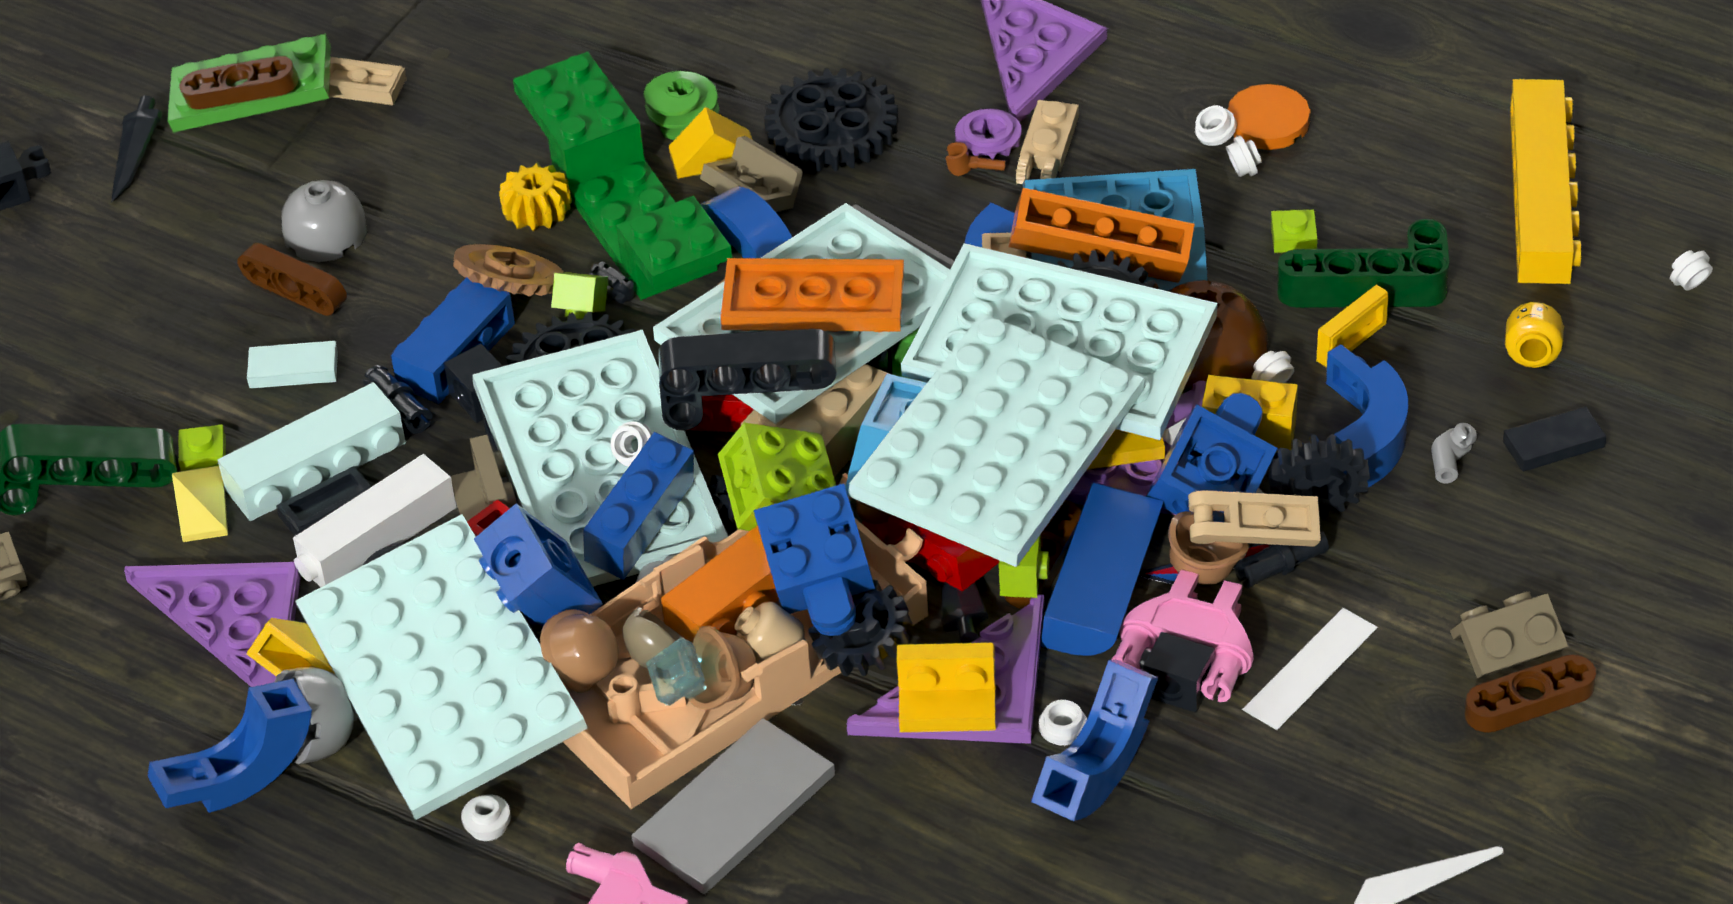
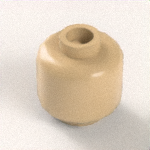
M765 602L756 608L752 606L746 608L735 623V630L738 631L737 636L745 639L751 646L757 664L804 639V625L774 602Z

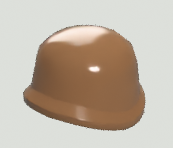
M1185 511L1176 514L1172 518L1168 532L1170 542L1169 556L1173 567L1178 573L1180 570L1199 574V584H1216L1223 581L1230 574L1236 563L1246 556L1248 543H1193L1190 541V525L1194 523V512Z
M566 610L549 618L541 630L540 646L544 660L552 664L561 681L574 692L582 693L589 690L594 683L609 675L618 662L617 639L609 625L597 616L589 615L581 610Z
M702 626L698 630L690 649L686 672V694L689 701L695 707L703 710L715 709L726 702L740 699L751 690L754 679L747 683L742 678L741 672L754 665L756 661L751 646L745 639L733 634L719 632L712 626Z

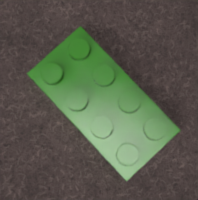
M327 35L303 37L292 42L263 46L251 51L226 54L219 58L196 63L190 62L182 66L173 67L168 109V123L172 131L178 132L329 99L331 45ZM276 56L288 57L292 61L299 77L297 86L291 92L282 96L199 110L191 109L187 106L179 89L181 80L193 71ZM247 79L237 81L230 87L240 85Z

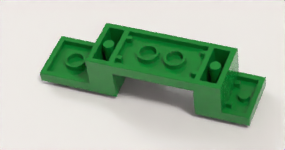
M589 52L572 56L561 62L513 79L515 93L548 138L552 165H554L556 172L565 174L571 194V202L620 272L629 281L631 280L635 283L636 289L634 292L640 300L718 271L717 264L727 261V258H732L731 245L697 199L691 196L675 202L644 160L639 120Z

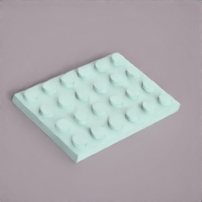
M847 203L843 204L761 258L904 260L901 331H826L833 337L835 342L837 374L831 385L817 390L732 395L774 424H777L922 325L950 269ZM725 281L653 327L654 340L660 345L670 338L681 336L767 332L770 330L741 331L721 329V309Z
M964 243L901 363V372L903 377L928 382L978 316L984 313L1144 377L1143 392L1116 429L1161 440L1217 317V303Z
M981 313L849 483V497L1017 567L1143 392L1144 377Z
M643 330L473 374V386L497 449L502 454L506 473L512 484L518 505L568 542L592 586L620 579L585 562L583 529L628 469V466L621 464L611 451L610 442L612 435L620 425L626 422H641L648 426L652 433L656 432L692 449L685 431L675 430L664 423L660 399L659 368ZM636 436L632 439L631 443L632 449L635 452L638 450V439ZM695 455L694 482L626 577L639 574L641 569L651 562L663 561L669 555L679 554L704 536L712 543L719 542L728 537Z
M463 514L295 601L333 672L343 683L353 708L415 820L587 729L582 714L551 662L549 663L544 660L541 646L520 610L515 613L511 612L499 599L496 591L500 589V586L480 565L479 559L483 555L474 541L476 536Z

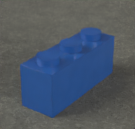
M466 277L456 289L448 293L445 300L429 316L422 320L419 327L395 348L391 355L395 379L398 382H405L413 389L414 394L440 404L449 394L444 362L479 344H482L490 351L515 325L510 293L506 291L499 292L491 287L484 288L481 283L471 282Z
M656 432L651 435L583 529L585 562L622 580L626 578L694 482V450Z

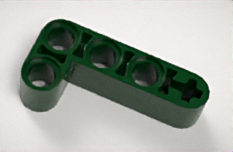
M1433 219L1417 220L1408 227L1406 248L1289 250L1283 253L1278 261V299L1283 304L1296 308L1348 307L1372 287L1378 285L1388 291V307H1431L1441 304L1446 299L1449 273L1446 228L1442 223Z
M20 423L7 426L0 432V511L8 515L15 516L31 511L36 505L40 484L155 488L170 484L173 481L172 473L177 472L173 438L169 432L159 428Z

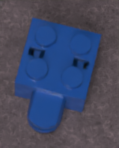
M1236 393L1230 395L1221 403L1216 414L1196 404L1183 422L1146 496L1164 501L1163 508L1178 514L1185 511L1191 512L1189 510L1188 495L1195 491L1256 493L1278 449L1255 436L1262 420V408L1259 403L1249 395ZM1212 511L1214 522H1224V511Z
M840 484L754 510L782 609L790 614L808 609L814 627L821 634L836 636L848 631L854 625L856 617L852 596L873 590L875 586L845 485Z
M518 504L512 506L474 538L483 555L479 559L480 565L500 586L496 593L501 602L513 613L520 610L529 623L538 631H541L547 620L555 614L575 609L590 615L603 605L568 542Z

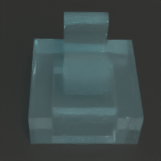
M682 637L646 662L657 700L668 706H671L682 697L694 699L707 689L706 684L703 683L705 678L694 644Z

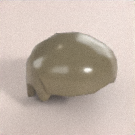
M636 608L623 626V638L630 656L641 666L659 673L676 670L689 657L692 643L680 636L650 611L643 610L641 612L642 608Z

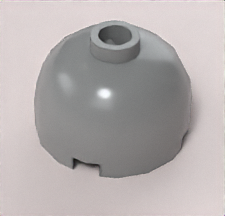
M312 181L298 187L289 195L282 209V233L285 245L288 249L289 246L295 249L296 255L303 260L322 262L343 257L344 249L349 248L353 244L355 249L358 248L367 234L366 219L361 202L347 186L336 181Z
M299 667L283 670L277 675L275 682L294 679L312 709L308 733L297 754L298 759L295 763L316 762L330 757L346 745L353 730L354 721L358 718L343 683L334 673L316 667Z

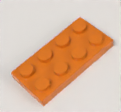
M727 258L721 309V329L741 331L821 329L831 332H900L904 260Z

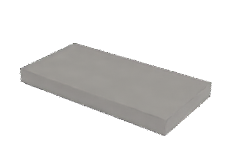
M762 718L633 833V846L705 895L835 775L834 764Z

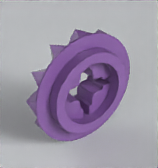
M982 109L971 112L958 122L955 129L956 142L964 143L968 148V152H972L974 156L979 158L987 155L994 159L996 154L1009 156L1011 148L1019 147L1020 136L1022 135L1019 121L1010 113L998 109ZM986 129H989V134H992L993 138H985Z

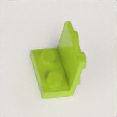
M743 423L718 453L738 530L750 531L757 526L754 514L756 509L836 486L823 437L819 433Z

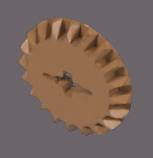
M474 244L462 246L454 254L453 266L463 277H468L471 282L481 283L484 288L491 287L499 292L506 291L514 295L516 293L527 296L553 293L554 273H564L559 266L543 257L510 247Z

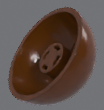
M1209 280L1190 281L1168 290V292L1217 303V317L1184 390L1190 391L1193 389V384L1199 380L1206 381L1207 383L1208 375L1242 379L1251 378L1255 371L1253 368L1255 362L1267 353L1269 348L1264 320L1252 301L1239 290L1229 285Z

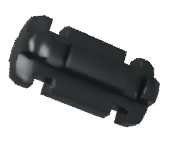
M600 262L597 265L593 264L589 268V275L608 277L607 295L613 299L615 298L618 303L623 304L634 298L635 283L631 280L629 281L627 277L609 266L608 268V264Z

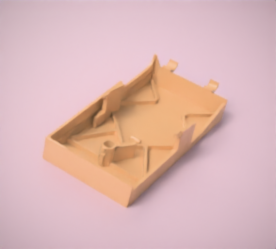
M846 473L842 474V479L838 485H846L848 477ZM855 518L872 579L878 580L882 590L889 585L894 587L897 596L903 597L910 611L908 614L913 625L928 616L926 580L905 562L919 552L923 539L909 528L902 541L896 545L889 544L887 546ZM737 530L727 538L713 543L706 536L702 537L669 561L655 567L654 571L590 614L603 619L612 629L618 644V662L609 675L594 683L585 692H574L563 682L587 725L586 730L563 741V743L631 809L737 741L762 718L768 721L800 698H803L841 673L839 666L830 671L823 659L819 660L812 647L813 641L808 633V628L814 625L808 609L791 614L804 625V639L741 672L742 678L747 683L754 679L751 690L740 699L726 702L715 709H699L689 701L686 694V672L689 657L676 670L659 673L641 666L630 656L623 638V626L630 614L640 607L642 608L641 612L648 610L664 622L661 597L749 531ZM780 600L775 602L778 606L782 608Z

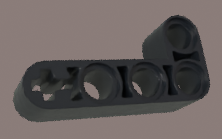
M821 329L670 338L664 341L659 348V388L664 423L670 428L683 431L698 426L703 417L702 396L825 388L833 383L837 374L834 339L828 332Z

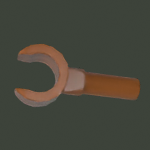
M955 142L947 147L949 156H946L945 159L947 167L953 175H964L971 168L1004 171L1005 169L1004 160L969 156L968 148L964 143Z

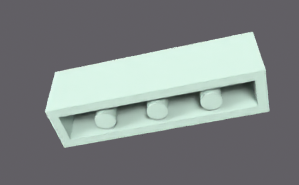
M373 382L217 460L225 491L249 521H252L275 510L276 505L353 466L357 468L406 442L400 412Z

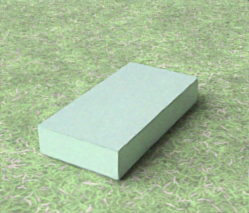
M336 341L249 347L247 371L249 389L336 382L338 357Z

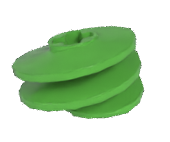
M668 72L655 77L646 85L644 91L646 114L650 121L660 126V130L665 138L675 140L705 107L719 114L718 94L715 85L708 78L695 72Z

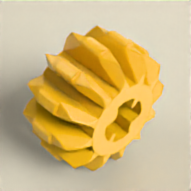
M538 162L530 168L520 165L518 173H507L506 181L500 184L499 196L502 212L507 221L515 223L517 229L527 225L531 227L533 232L538 226L543 225L551 229L552 221H564L566 211L570 210L571 194L568 181L564 173L556 172L554 165L541 168Z

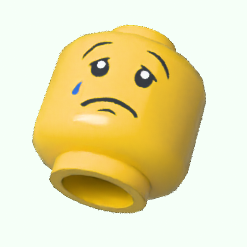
M1539 302L1521 304L1512 311L1506 322L1505 346L1508 355L1516 363L1525 367L1538 368L1547 366L1556 360L1562 351L1564 325L1558 312L1553 307Z

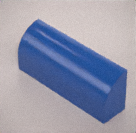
M1092 483L1044 616L1040 646L1080 656L1100 654L1113 646L1120 631L1164 501Z

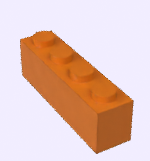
M1023 188L1015 210L1009 247L1072 261L1074 254L1078 253L1085 263L1089 262L1092 250H1096L1100 254L1102 262H1104L1107 254L1112 251L1118 256V266L1126 257H1129L1134 262L1132 272L1143 267L1149 273L1148 277L1179 283L1188 265L1195 224Z
M758 525L661 597L664 623L690 643H693L698 630L702 626H712L719 632L734 635L738 632L735 630V623L746 608L750 606L756 608L762 603H775L779 600Z

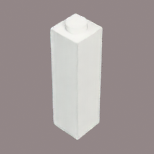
M420 455L293 537L297 554L294 563L298 572L306 581L310 582L313 580L320 587H323L363 566L365 561L376 551L388 546L400 545L457 508L451 477L426 455Z

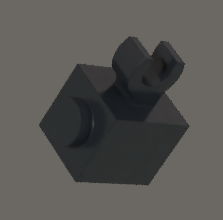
M9 141L0 143V211L31 201L25 181L43 178L51 174L49 161L45 158L41 145L27 148L20 158L17 159Z

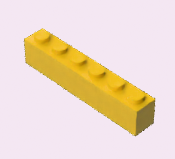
M1513 79L1510 118L1518 283L1570 284L1572 266H1580L1581 241L1573 240V237H1578L1579 211H1571V207L1577 206L1578 187L1577 182H1570L1569 180L1575 178L1576 154L1568 153V150H1573L1574 125H1566V122L1572 121V97H1565L1564 80Z

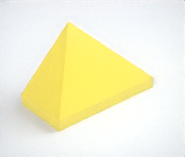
M219 466L172 473L183 542L227 536L225 488Z

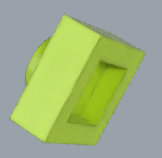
M1314 210L1271 211L1274 253L1295 249H1317Z
M223 424L179 430L178 461L181 472L219 466L217 459L226 456V436Z

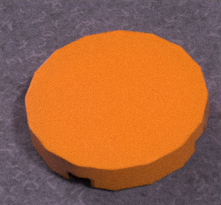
M1263 84L1246 88L1238 92L1229 101L1227 109L1233 114L1237 122L1233 136H1241L1245 142L1252 140L1257 149L1273 150L1286 148L1294 144L1295 138L1300 135L1303 137L1307 133L1310 123V109L1306 99L1297 91L1281 85Z

